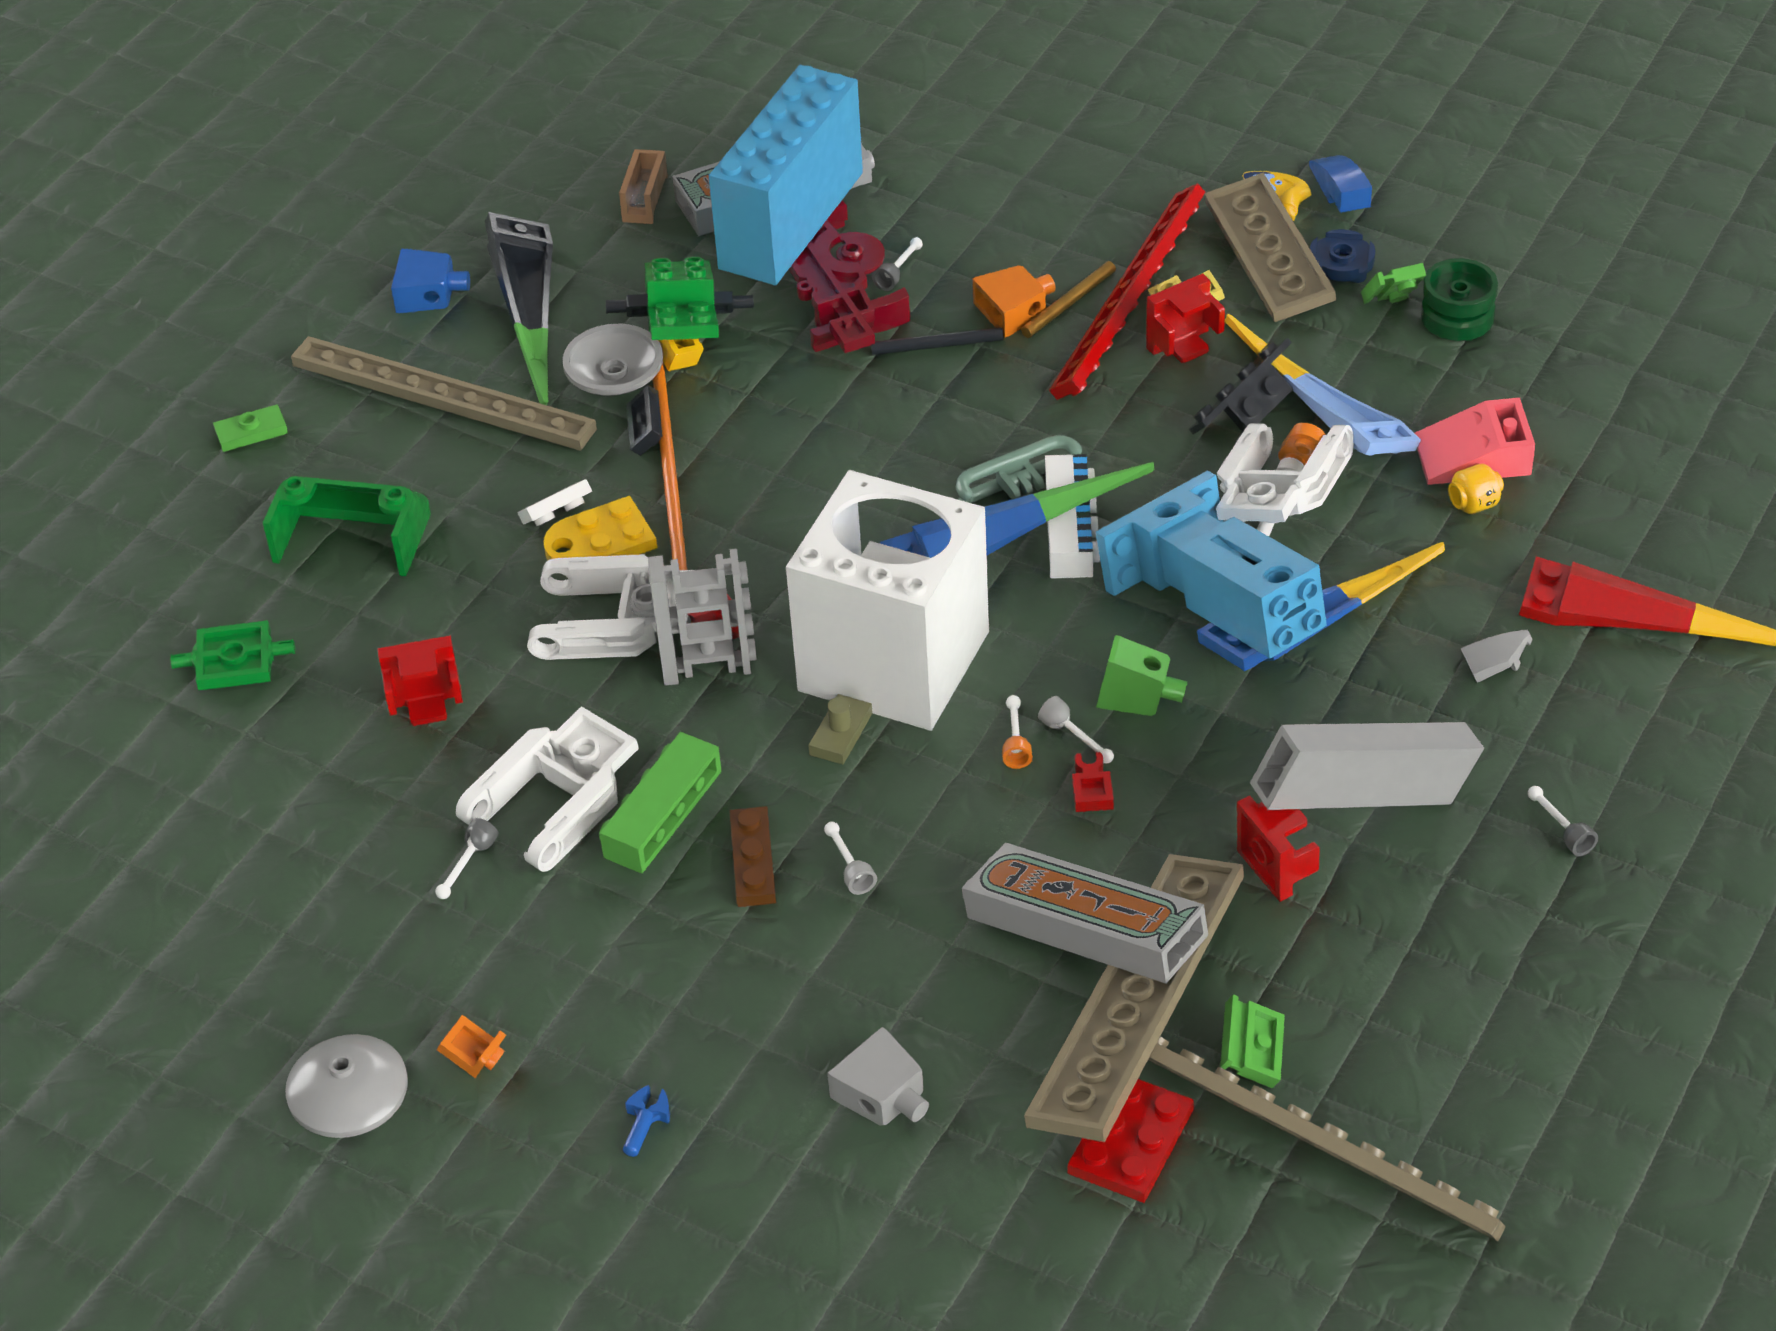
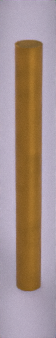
M1111 261L1104 263L1021 328L1022 334L1027 338L1032 337L1116 271L1115 265Z

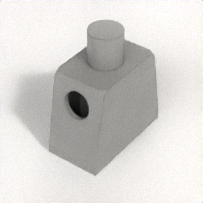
M881 1027L828 1072L830 1098L880 1126L887 1125L900 1113L904 1114L911 1121L917 1122L926 1114L929 1108V1102L920 1096L923 1092V1077L920 1066L884 1027Z

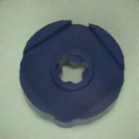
M1338 229L1326 232V237L1318 242V237L1315 238L1310 245V250L1328 280L1360 283L1366 280L1367 273L1374 267V244L1370 241L1369 245L1366 241L1362 240L1363 235L1356 231Z

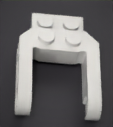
M1249 424L1217 472L1218 479L1221 481L1220 489L1224 493L1216 507L1218 520H1228L1236 517L1243 522L1266 521L1267 523L1274 524L1285 522L1288 516L1302 514L1321 506L1352 456L1354 448L1352 428L1349 425H1333L1328 434L1323 435L1302 471L1297 472L1261 470L1272 451V429L1265 424Z
M644 554L554 558L544 564L540 582L543 589L550 594L558 596L622 594L618 619L558 621V624H541L533 627L530 630L527 648L532 655L545 660L638 656L657 643L658 635L655 616L640 617L632 611L630 604L634 590L641 585L650 584L648 557ZM679 570V571H680V572H685V571H693V570ZM560 573L568 579L564 581L556 580L551 577V574ZM673 581L666 582L669 607L676 606ZM685 614L686 624L691 623L688 614ZM547 637L554 640L555 643L545 644L540 642L538 638Z
M581 706L557 731H550L547 727L528 730L462 794L456 806V816L468 825L474 818L488 821L537 773H542L547 780L573 795L544 824L545 829L532 841L528 852L524 853L526 862L542 872L549 871L618 804L617 782L614 773L639 749L637 740Z

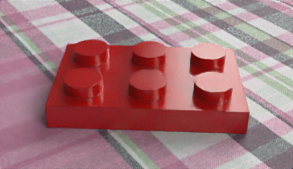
M1138 1079L1106 1141L1082 1138L1068 1163V1174L1145 1203L1194 1110V1099Z

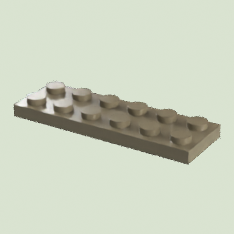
M1264 172L1204 194L1206 205L1274 322L1336 301L1333 286Z

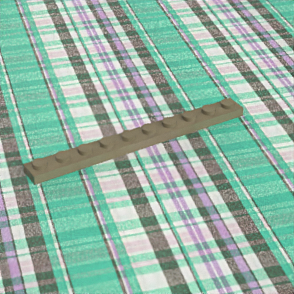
M310 336L291 355L292 363L295 367L579 451L583 449L597 430L596 420Z
M1162 1037L1156 1043L1148 1059L1152 1063L1476 1231L1499 1241L1506 1226L1496 1218L1499 1211L1477 1199L1472 1206L1458 1199L1461 1192L1449 1184L1438 1180L1435 1186L1420 1179L1423 1172L1412 1165L1400 1160L1396 1167L1383 1160L1386 1153L1375 1146L1363 1141L1361 1146L1358 1147L1346 1141L1349 1134L1338 1127L1326 1122L1324 1127L1321 1128L1309 1122L1312 1115L1301 1108L1289 1104L1286 1110L1274 1104L1273 1101L1276 1097L1266 1090L1253 1085L1251 1091L1237 1085L1240 1078L1221 1067H1218L1215 1073L1202 1067L1204 1059L1186 1049H1182L1180 1054L1167 1049L1169 1041Z

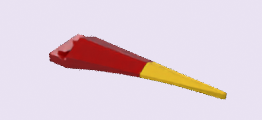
M1537 556L1519 612V616L1554 626H1595L1659 630L1776 646L1775 629L1576 562H1572V565L1568 566Z

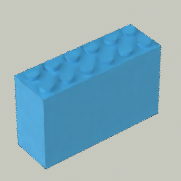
M799 65L709 174L719 270L777 285L862 175L857 79L815 69L811 66Z

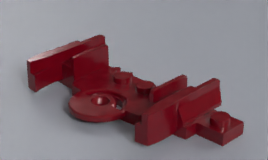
M843 201L839 203L788 269L798 283V298L802 301L812 299L816 328L810 329L811 347L815 352L837 345L841 347L844 353L875 344V333L896 328L910 321L909 294L905 287L870 301L865 291L868 287L866 275L874 272L882 265L885 258L884 246L876 237L866 233L847 232L839 234L836 231L844 227V221L848 220L847 205ZM842 242L843 245L837 249L836 258H834L830 251L836 244Z

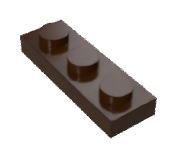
M764 806L730 810L737 906L775 904L776 895L768 808Z

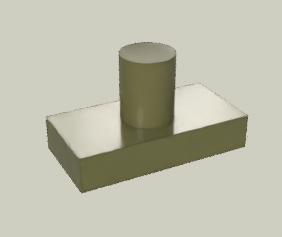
M841 694L828 702V712L808 745L809 755L844 765L872 715V703Z

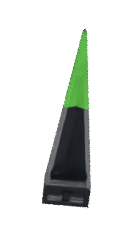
M488 212L485 219L489 240L487 249L540 404L547 405L548 313L553 241L549 224Z

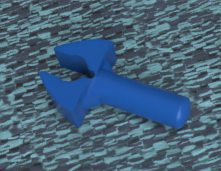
M649 1085L638 1090L626 1101L627 1114L636 1115L635 1122L623 1146V1152L630 1157L638 1155L653 1122L662 1121L669 1123L670 1110L664 1089L661 1090L657 1103L651 1105L648 1109H646L645 1105L651 1096Z

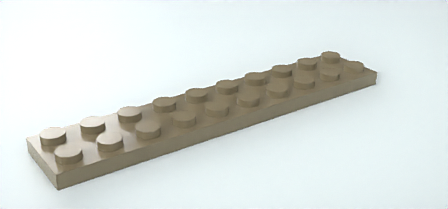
M1173 854L1168 855L1151 888L1204 904L1208 928L1207 938L1167 984L1107 965L1024 1115L1026 1128L1102 1142L1106 1141L1244 878L1243 864Z

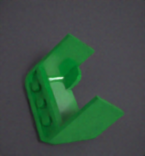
M293 476L284 480L279 485L264 518L263 527L272 562L279 564L300 516L395 525L391 539L399 576H407L430 518L431 510L429 500L425 495L403 486Z

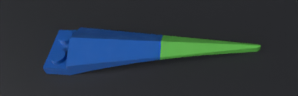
M1154 462L986 506V555L988 556L1034 528L1099 495L1153 472ZM941 518L912 526V532L881 541L880 544L932 558L947 547L951 540V531L946 522Z

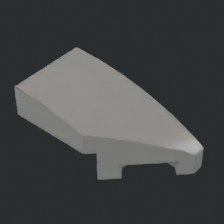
M1528 630L1513 631L1477 641L1461 648V651L1478 683L1510 667L1512 670L1517 671L1521 664L1519 658L1525 646L1531 644L1532 637Z

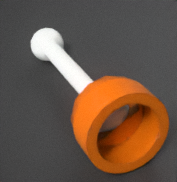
M1012 695L1006 700V705L1011 713L1012 737L1008 738L1003 744L1002 758L1006 766L1020 769L1028 766L1033 756L1031 744L1019 734L1018 708L1021 705L1020 698Z

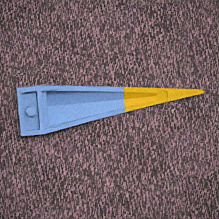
M1227 314L1226 324L1258 355L1268 344L1232 315ZM1282 354L1271 363L1293 388V391L1330 429L1333 425H1349L1352 428L1354 449L1360 453L1372 456L1374 454H1398L1400 452L1416 451L1421 439L1401 420L1378 411L1335 389Z

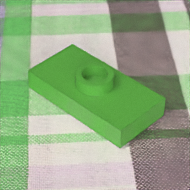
M278 404L213 422L223 452L288 434L287 426Z

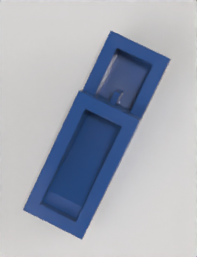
M1336 155L1309 161V167L1329 203L1335 202L1340 213L1371 207L1372 185L1359 166L1346 156Z

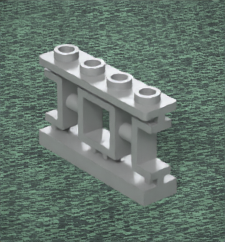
M737 548L729 549L730 558L723 559V554H716L717 568L685 572L679 571L678 559L671 560V565L664 566L663 555L648 557L664 686L679 684L678 673H685L686 678L693 677L692 664L727 660L729 673L736 672V667L743 666L744 675L751 674L750 661L757 660L754 638L747 639L748 635H754L752 613L744 614V610L751 609L749 587H741V584L748 583L746 561L738 562ZM725 575H732L735 594V599L728 600ZM673 581L676 606L669 607L666 582ZM722 610L723 620L686 624L685 614ZM738 626L741 650L734 651L731 627ZM680 633L683 657L676 658L673 634Z

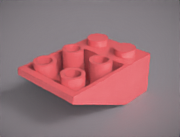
M1520 398L1484 401L1415 432L1421 439L1417 451L1428 485L1451 483L1452 477L1457 471L1477 464L1488 465L1493 471H1497L1502 478L1527 476L1532 473L1535 442Z

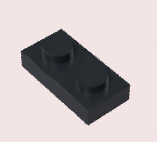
M649 385L626 405L630 450L640 456L650 447L655 446L662 437L658 390Z

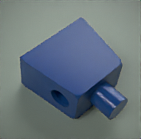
M401 249L391 287L396 313L444 309L448 307L452 291L470 290L469 271H454L451 256L447 253Z

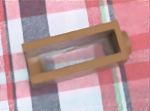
M634 149L619 192L622 222L653 224L654 211L664 181L668 177L665 151Z

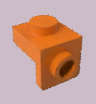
M462 1015L436 1050L476 1078L484 1066L491 1071L504 1054L505 1050L499 1046L506 1037V1034L500 1030L494 1038Z

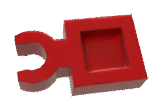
M1096 752V761L1092 764L1084 763L1081 753H1076V773L1072 774L1076 812L1113 810L1114 797L1110 771H1103L1102 753Z

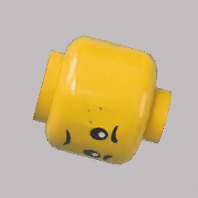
M1477 464L1457 471L1452 477V482L1449 484L1448 493L1455 508L1461 509L1467 514H1473L1496 506L1500 501L1504 483L1497 471H1493L1486 464Z

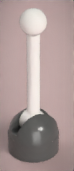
M918 237L912 238L910 246L894 264L882 263L872 273V280L879 289L890 291L897 285L901 277L899 267L914 250H919L922 247V240Z
M1539 786L1529 788L1528 797L1533 801H1538L1565 828L1563 841L1575 856L1586 855L1596 846L1598 834L1589 825L1583 822L1571 824L1543 796V790Z
M474 818L465 832V841L469 847L444 884L437 886L435 893L438 898L446 899L450 896V887L474 851L486 850L493 845L499 833L490 822L481 818Z

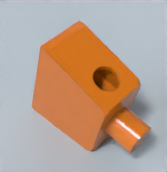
M1019 265L972 278L973 304L995 328L1002 327L1005 338L1021 330L1024 325L1046 309V295L1056 290L1055 282L1051 275L1045 274L1034 278L1023 266Z

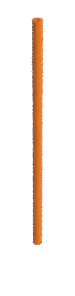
M662 363L660 371L652 381L653 388L658 390L662 425V437L659 444L672 560L678 559L679 570H688L664 363Z

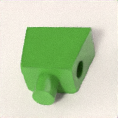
M1115 635L1096 707L1152 716L1156 714L1160 697L1182 703L1188 681L1166 676L1170 663V657L1167 654Z

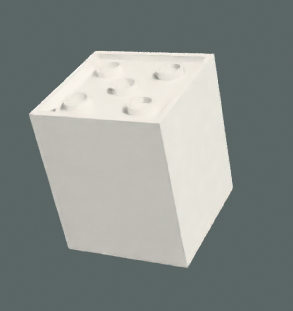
M848 470L786 566L797 689L800 692L826 700L836 698L838 694L866 701L872 703L873 714L932 731L989 633L985 507ZM889 498L905 500L924 506L938 514L946 522L951 531V540L941 553L932 558L873 541L868 543L861 554L858 502Z

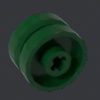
M1454 258L1435 263L1427 270L1426 277L1424 278V298L1421 305L1423 325L1431 333L1448 340L1464 341L1483 336L1491 329L1495 317V301L1498 292L1496 274L1488 266L1471 259Z

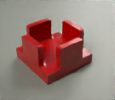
M1203 273L1147 297L1146 348L1153 355L1163 351L1167 356L1173 354L1181 363H1186L1209 352V345L1199 335L1208 332L1209 327L1216 334L1224 332L1225 308L1211 295L1210 279Z
M451 635L377 648L390 716L397 715L398 707L407 706L411 725L417 726L446 720V699L454 697L456 704L463 703Z
M1249 795L1237 801V851L1276 899L1281 902L1293 896V884L1319 870L1320 848L1315 842H1312L1295 850L1286 839L1287 836L1307 826V818L1300 809L1268 810L1263 802L1257 804Z

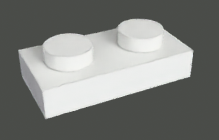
M584 479L517 513L523 525L534 521L536 526H539L555 518L554 510L564 506L565 510L568 511L585 503L582 496L592 492L587 480Z

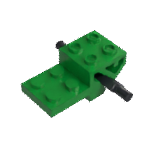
M687 257L684 261L671 262L669 258L652 259L651 262L644 263L646 294L627 295L626 300H606V314L627 312V317L647 316L648 329L651 332L652 340L719 338V325L716 314L732 313L733 309H753L754 307L753 294L733 296L732 291L714 292V279L710 261H704L702 257Z

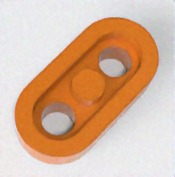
M1297 423L1282 443L1278 453L1280 461L1283 458L1291 457L1299 460L1305 466L1321 438L1326 434L1313 424Z

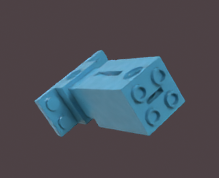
M1208 470L1095 532L1105 590L1113 596L1141 581L1146 582L1159 591L1171 585L1184 593L1188 609L1268 658L1276 656L1327 626L1319 565L1236 517H1232L1225 522L1218 520L1216 507L1220 502L1217 477Z

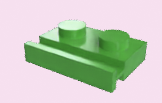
M1423 263L1392 269L1386 276H1383L1382 272L1376 273L1361 291L1364 304L1369 303L1374 297H1377L1378 301L1389 299L1390 303L1400 302L1409 298V294L1417 289V285L1426 277Z
M1233 994L1225 1002L1220 1067L1225 1070L1228 1067L1237 1070V1075L1273 1088L1281 1080L1285 1015L1251 1001L1247 1003L1238 1001V996Z

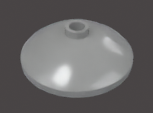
M607 324L584 331L568 344L563 354V368L568 380L581 390L602 396L623 395L643 387L658 374L663 363V352L660 342L652 340L649 331L629 324Z
M361 1034L342 1035L318 1043L296 1061L287 1078L286 1100L295 1120L310 1132L332 1138L352 1137L369 1132L392 1117L404 1100L408 1087V1077L402 1057L385 1041Z

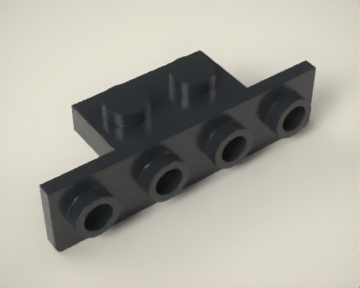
M1287 338L1277 345L1274 341L1266 345L1258 353L1261 359L1255 365L1253 362H1250L1237 373L1240 380L1235 385L1228 383L1215 395L1218 401L1213 406L1208 403L1193 416L1197 422L1189 428V431L1195 434L1207 427L1223 410L1242 432H1244L1249 424H1258L1293 390L1271 364L1292 342Z

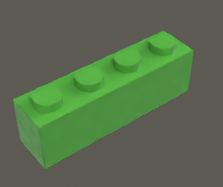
M679 732L671 744L665 745L660 758L651 769L648 768L643 773L640 783L632 793L627 794L623 798L620 808L613 817L603 823L599 832L603 858L642 874L722 772L719 747L683 732Z

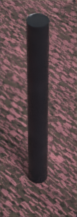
M1002 327L875 341V344L871 345L872 355L1001 341L1003 340Z

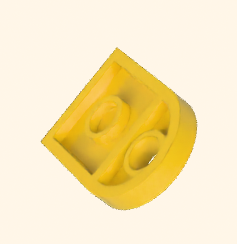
M630 495L564 518L552 525L544 537L547 561L554 558L640 555L658 548L654 533ZM560 548H570L566 552H556Z

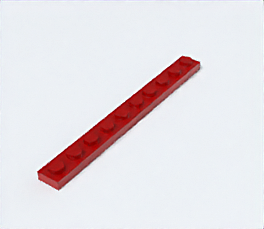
M1198 183L1176 193L1050 387L1049 391L1056 400L1069 394L1076 396L1087 386L1086 379L1099 367L1100 357L1113 345L1112 339L1114 335L1125 326V318L1139 304L1137 299L1140 294L1149 288L1151 277L1164 264L1162 262L1163 258L1175 247V239L1187 228L1188 224L1186 222L1189 217L1199 209L1198 203L1205 194V191Z

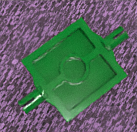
M268 620L197 629L196 643L192 652L171 654L170 661L172 669L194 666L196 684L199 691L270 682L271 664L274 656L296 654L294 639L273 642Z

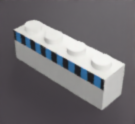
M1087 454L1045 456L1046 490L1095 477L1094 468H1087ZM1096 497L1047 521L1050 578L1093 577V563L1100 562L1097 541H1092V538H1096L1095 532L1098 531V517H1091V513H1096Z

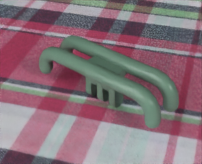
M1054 435L969 468L962 472L956 480L955 488L959 495L958 500L973 503L1003 490L1011 499L1021 497L1020 491L1025 496L1033 493L1032 486L1037 491L1044 489L1045 483L1040 475L1045 474V459L1030 464L1029 459L1055 449L1066 450L1071 455L1081 454L1082 447L1071 437ZM996 473L995 479L970 488L969 485L972 482Z

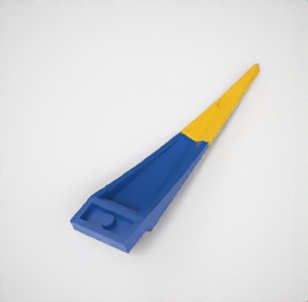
M1444 542L1437 543L1366 575L1323 589L1327 626L1324 628L1444 552ZM1209 623L1197 630L1200 644L1243 671H1246L1262 661H1275L1324 628L1272 658L1266 657L1213 623Z

